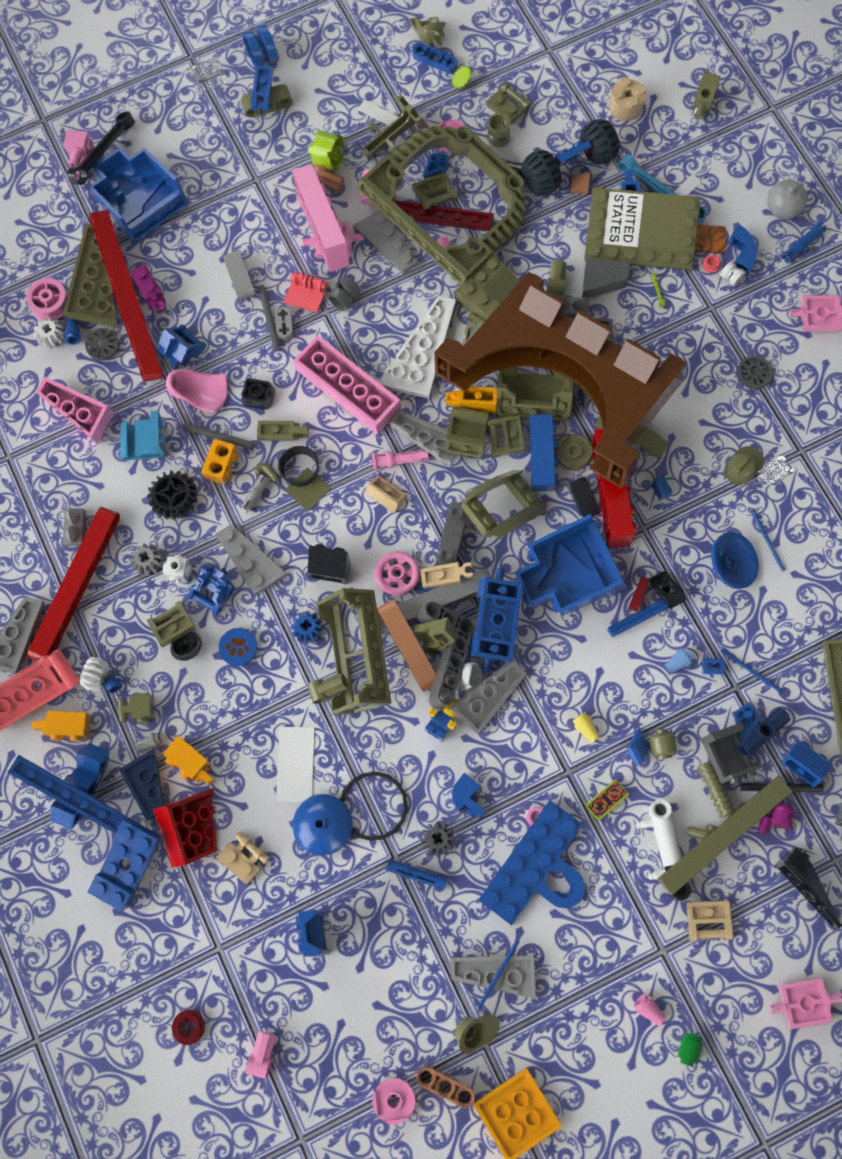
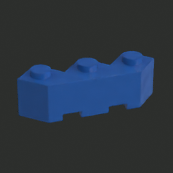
M88 743L83 749L81 748L76 755V769L71 774H68L64 781L93 797L98 787L96 782L99 774H104L108 766L110 751ZM56 800L50 807V821L70 830L83 817V815Z

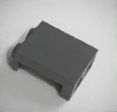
M742 722L712 732L701 738L721 784L728 781L730 784H734L742 780L741 776H745V779L756 775V770L762 768L761 764L754 766L750 757L747 758L738 751L736 744L741 741L738 733L745 730Z

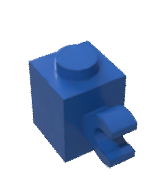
M626 170L625 181L621 182L620 190L640 191V180L633 181V170Z

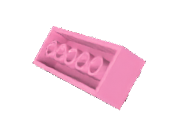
M312 164L292 170L296 195L329 272L350 266L349 258H351V254L347 247L349 246L347 236L342 234L344 232L341 222H337L338 217L335 209H331V199L325 195L326 189L324 183H320L321 178L318 170L315 171Z
M319 335L293 360L296 371L375 434H378L391 421L398 410H401L399 398Z

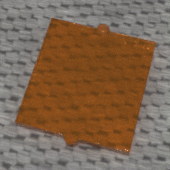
M697 225L694 252L724 254L727 238H725L726 226Z

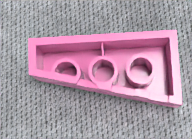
M45 376L36 391L39 396L97 444L115 413L109 406Z

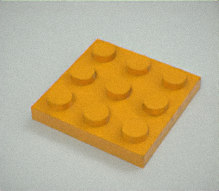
M527 1067L473 1103L505 1159H516L562 1127Z

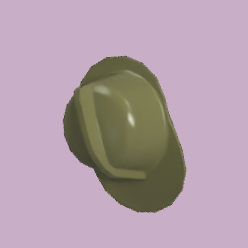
M746 446L740 448L725 465L724 472L726 478L736 485L747 484L763 467V455L754 447Z
M487 1014L478 1019L465 1017L459 1022L457 1028L452 1031V1034L459 1042L460 1051L463 1054H469L494 1039L499 1031L500 1022L493 1014Z

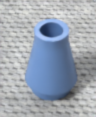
M686 647L680 648L664 666L672 674L691 665L695 658Z

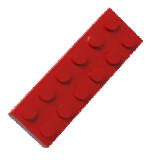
M595 429L591 443L592 450L600 441L603 429ZM593 452V459H594V461H595V459H596V457H597V455H598V454L595 453V452ZM596 473L608 549L630 547L632 540L635 539V534H637L636 522L633 523L632 521L634 507L629 502L631 488L626 484L621 489Z

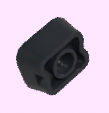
M248 378L244 382L241 402L246 407L267 410L272 406L275 388L268 381Z

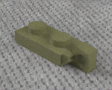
M258 421V441L299 440V437H309L308 426H300L299 423L294 421Z

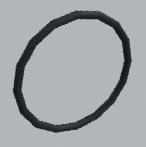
M376 771L362 773L353 778L342 791L340 798L344 802L346 792L352 784L363 777L380 776L387 778L397 786L403 798L404 809L401 820L393 830L381 836L370 837L359 834L352 828V833L356 837L369 841L382 840L396 833L403 824L408 809L406 794L400 783L390 775Z

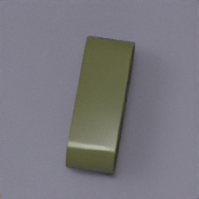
M285 84L272 87L270 111H264L263 109L252 111V93L245 94L241 98L245 115L250 118L285 109L293 103L289 88ZM258 99V102L264 101V99Z

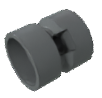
M343 276L337 283V288H334L328 295V299L336 308L346 311L351 305L352 299L354 300L358 296L361 289L355 281Z

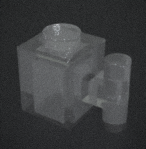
M784 456L775 457L758 471L760 475L757 476V479L761 483L764 482L769 486L780 483L794 470Z

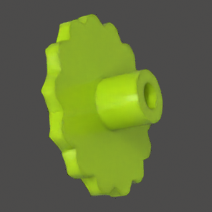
M463 66L455 71L452 85L456 89H461L469 83L472 75L471 69L468 66Z

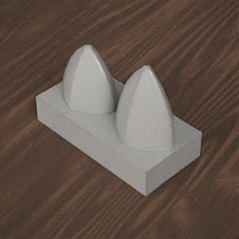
M564 295L559 297L564 301L563 314L570 317H576L579 311L589 314V297H565Z
M84 508L65 509L63 545L65 547L80 546L84 539L86 512Z

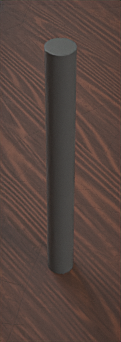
M260 285L258 290L274 350L278 351L281 347L264 285Z
M187 423L183 425V430L250 449L254 447V442Z

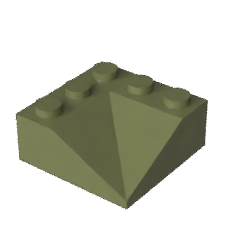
M490 255L456 290V302L471 314L486 321L520 281L505 264L493 255Z

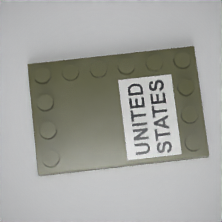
M593 187L584 261L586 259L630 262V265L691 271L701 197Z

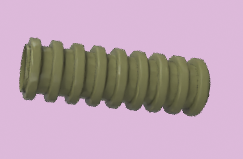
M711 761L699 765L697 770H700V776L704 778L702 781L706 783L705 787L709 789L708 794L712 795L710 798L715 802L713 805L717 806L716 811L720 813L719 818L733 814L736 808L733 809L732 806L734 804L730 802L731 798L727 796L728 791H725V785L720 783Z

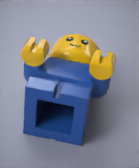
M454 698L450 705L439 709V711L431 707L427 713L431 720L426 725L425 731L441 742L448 731L454 730L457 725L453 720L457 716L449 710L452 705L459 701Z

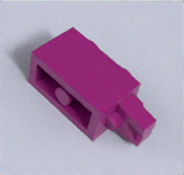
M144 264L130 271L150 310L154 309L157 314L167 310L165 306L166 300L147 265Z

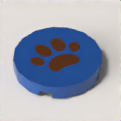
M233 628L227 631L219 642V653L222 659L235 667L244 666L252 661L258 651L254 635L243 628Z

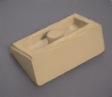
M379 475L368 483L365 490L369 497L392 513H395L408 497L407 494Z

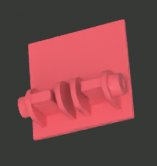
M292 272L290 277L292 282L283 303L317 313L329 282L299 272Z

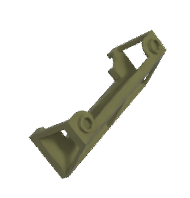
M342 588L316 602L320 618L330 622L337 675L344 674L348 682V690L341 692L340 696H335L331 700L332 715H351L391 704L375 591ZM339 596V601H331ZM345 603L348 605L349 610H357L363 650L347 654L340 607L341 604ZM364 654L368 684L361 685L360 692L353 696L348 659ZM358 705H368L355 709V707Z

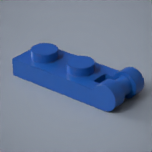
M256 65L251 100L252 111H258V109L270 111L273 66ZM258 99H264V101L258 102Z

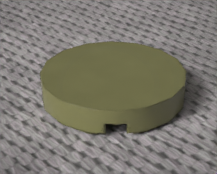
M569 434L559 440L555 455L558 457V462L562 467L576 471L583 469L590 463L593 450L590 441L580 434Z

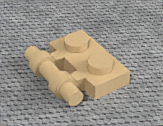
M239 831L234 837L240 842L238 846L235 847L230 842L218 855L217 859L248 885L261 870L255 863L260 860L265 864L269 857L264 853L265 850L261 847L258 848L251 842L252 839L248 835L244 836ZM245 848L253 854L250 859L242 853Z

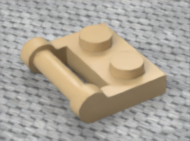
M729 901L686 903L690 941L709 938L733 939ZM724 923V929L697 930L696 924Z

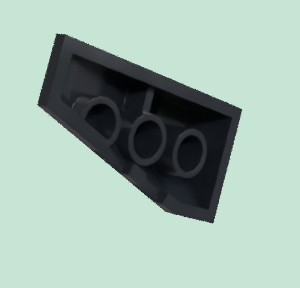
M792 848L774 866L833 929H840L842 924L812 863L808 860V854L801 848Z

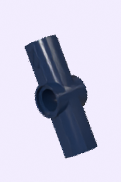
M778 707L736 744L738 751L747 758L754 754L791 720L786 710ZM760 729H763L767 736L763 735Z

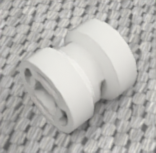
M730 261L723 268L720 276L723 279H728L729 283L735 287L745 276L746 272L738 269L736 264Z

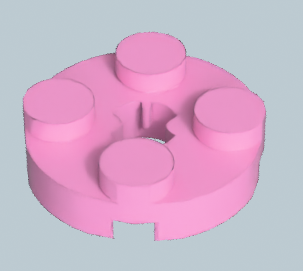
M400 1078L384 1080L377 1086L372 1099L376 1115L388 1124H400L408 1119L414 1110L416 1102L413 1089L407 1081ZM393 1094L397 1095L396 1098H400L397 1107H392V1104L389 1105L388 1099H391Z

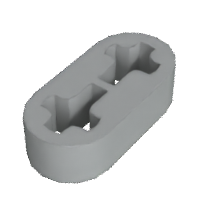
M279 307L275 312L277 335L280 340L289 341L294 334L292 314L289 308ZM283 313H286L285 321L281 317ZM283 327L287 328V333L285 335H283Z

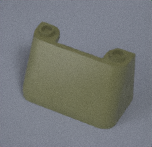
M517 367L499 370L496 412L501 417L520 415V419H530V415L552 414L553 421L567 420L571 413L573 381L557 372H554V375L517 373Z

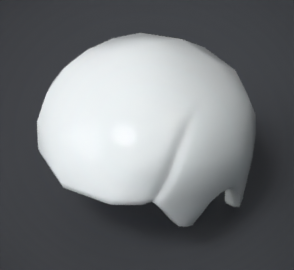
M473 662L464 664L458 683L462 690L470 692L482 683L483 672L481 668L477 667L479 664Z

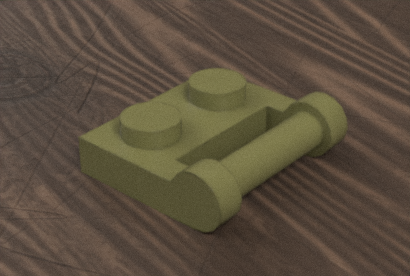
M504 82L501 88L486 101V106L493 112L507 115L511 125L532 105V101L522 97L507 82ZM507 93L518 103H520L521 106L518 107L504 95Z
M443 173L412 184V190L421 201L424 210L446 200L457 199L456 190ZM447 191V193L428 199V197Z
M520 415L487 420L492 443V457L525 452ZM498 426H502L505 447L499 446Z
M178 601L174 607L157 617H151L147 620L162 648L196 628L181 601ZM180 612L179 615L173 617L172 619L157 627V625Z

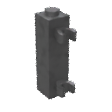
M450 502L435 566L457 562L468 515L461 508L462 502Z

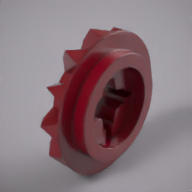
M184 1010L174 1018L172 1034L180 1044L192 1045L202 1038L205 1033L206 1023L202 1015L195 1010ZM187 1021L190 1024H197V1027L191 1029L190 1034L188 1030L180 1029L187 1025Z

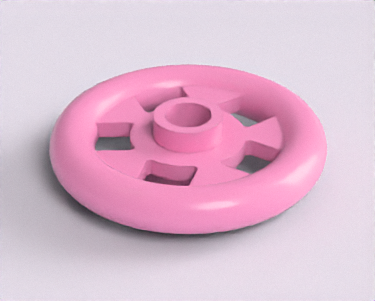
M398 551L384 555L378 561L374 573L375 580L384 592L396 596L404 595L412 591L418 584L420 568L417 561L411 555ZM396 559L398 564L390 566L389 561ZM406 562H408L411 566V568L408 571H406V568L403 566V564ZM388 570V578L382 577V571ZM398 571L401 573V575L399 577L394 576V573ZM407 576L412 578L408 584L403 582ZM390 582L399 583L398 587H390Z

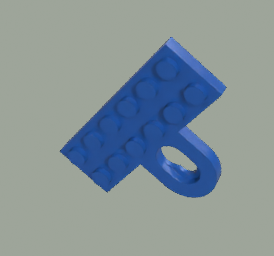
M549 800L478 900L511 926L535 892L559 908H571L577 905L585 893L584 880L581 874L563 861L560 856L583 824ZM551 871H559L564 875L565 880L570 885L567 893L552 891L548 888L546 877Z

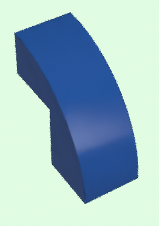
M739 224L732 233L728 244L741 251L734 263L738 269L746 272L745 276L748 278L756 260L757 250L752 235Z

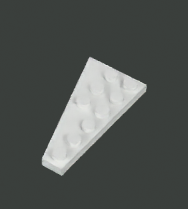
M443 296L436 298L423 320L416 326V330L409 336L396 354L394 361L387 367L381 379L377 381L388 390L429 399L436 376L434 352L446 339L456 299Z

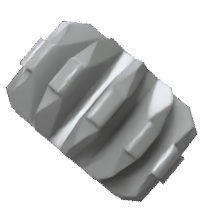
M143 543L141 549L136 546L137 552H131L133 558L129 559L130 563L133 564L132 569L134 571L138 570L139 575L145 572L147 576H150V571L157 573L155 568L162 567L160 563L163 560V557L160 555L161 551L155 549V546L152 544L148 547Z

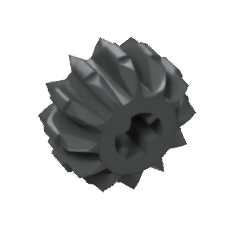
M436 822L435 829H433L431 824H428L430 832L427 830L422 831L428 837L420 838L421 842L428 843L423 845L422 848L425 850L431 847L428 852L430 856L434 850H436V857H440V850L443 851L444 855H447L448 852L445 847L452 850L453 846L448 842L455 841V837H448L453 833V830L450 829L445 832L447 824H444L442 829H440L439 822ZM437 834L442 835L441 839L443 841L441 844L438 842V845L434 844L435 841L433 839V836L436 835L437 837Z

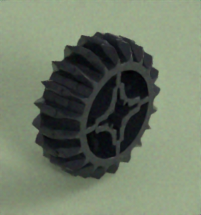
M170 470L169 475L163 472V477L161 478L156 475L158 481H151L153 487L148 488L150 494H147V498L150 500L148 503L152 507L153 512H157L159 517L164 515V518L167 520L170 516L173 520H176L177 515L183 519V513L189 515L188 509L195 508L192 503H198L196 498L198 496L197 486L193 483V479L188 478L186 473L182 475L180 471L174 474L172 470ZM176 484L184 485L187 490L177 488ZM159 501L168 502L170 507L161 505Z

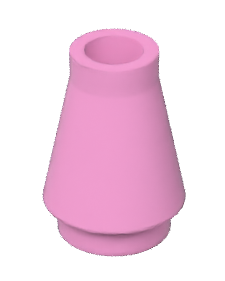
M642 994L636 1000L634 1008L637 1009V1013L654 1022L657 1026L664 1022L666 1016L651 996Z

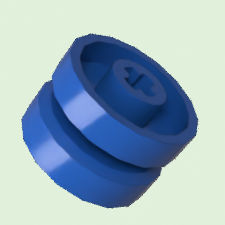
M265 23L256 26L255 33L251 29L242 32L246 50L255 68L256 65L265 66V59L270 64L279 61L274 40Z

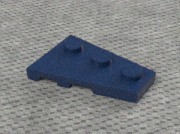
M151 749L119 769L146 821L155 818L153 809L165 805L155 749Z

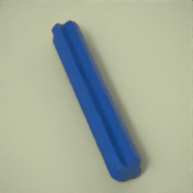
M660 600L609 626L607 631L611 637H614L663 612L668 607Z

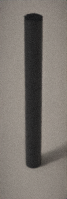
M740 783V790L760 791L768 783ZM786 783L792 792H823V784L812 787L810 784Z

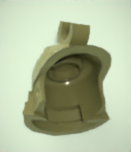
M438 17L428 18L426 21H420L419 18L409 19L410 25L422 42L427 43V45H442L440 38L445 36L443 29L446 22H439Z

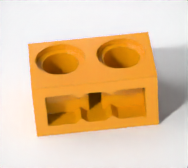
M213 439L201 471L205 479L226 485L227 479H230L232 476L231 468L233 463L237 462L239 456L234 444ZM223 452H228L226 456H220ZM222 468L221 472L214 473L216 469Z

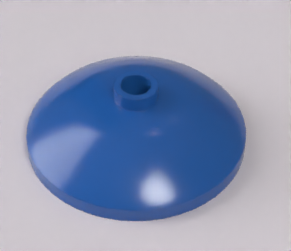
M727 532L720 535L715 540L711 551V560L715 573L728 587L733 589L749 587L757 578L759 561L753 545L746 537L736 532Z
M318 794L307 798L300 804L294 814L292 826L295 839L304 850L314 855L324 856L339 851L348 842L352 833L353 822L351 813L343 801L332 795ZM319 820L323 821V826L321 828L317 827V822Z

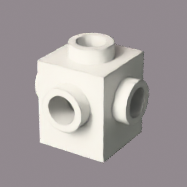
M182 555L168 556L167 562L163 564V573L172 583H188L189 576L192 573V565Z

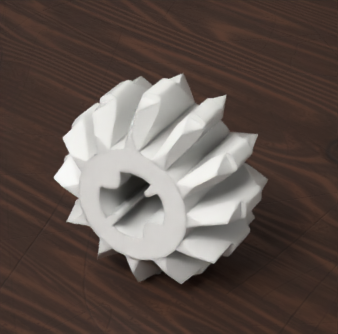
M50 317L48 320L43 318V322L37 321L38 326L34 327V337L41 346L44 345L49 348L52 345L56 348V343L62 344L61 339H63L65 328L58 319L55 320Z
M91 657L88 659L80 676V685L91 691H98L102 688L108 673V663L101 658Z

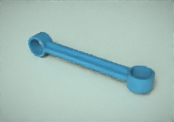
M626 154L618 162V168L623 174L626 173V170H633V176L656 193L677 195L640 168L633 156ZM701 205L699 213L703 218L698 219L697 226L702 225L707 216V210Z

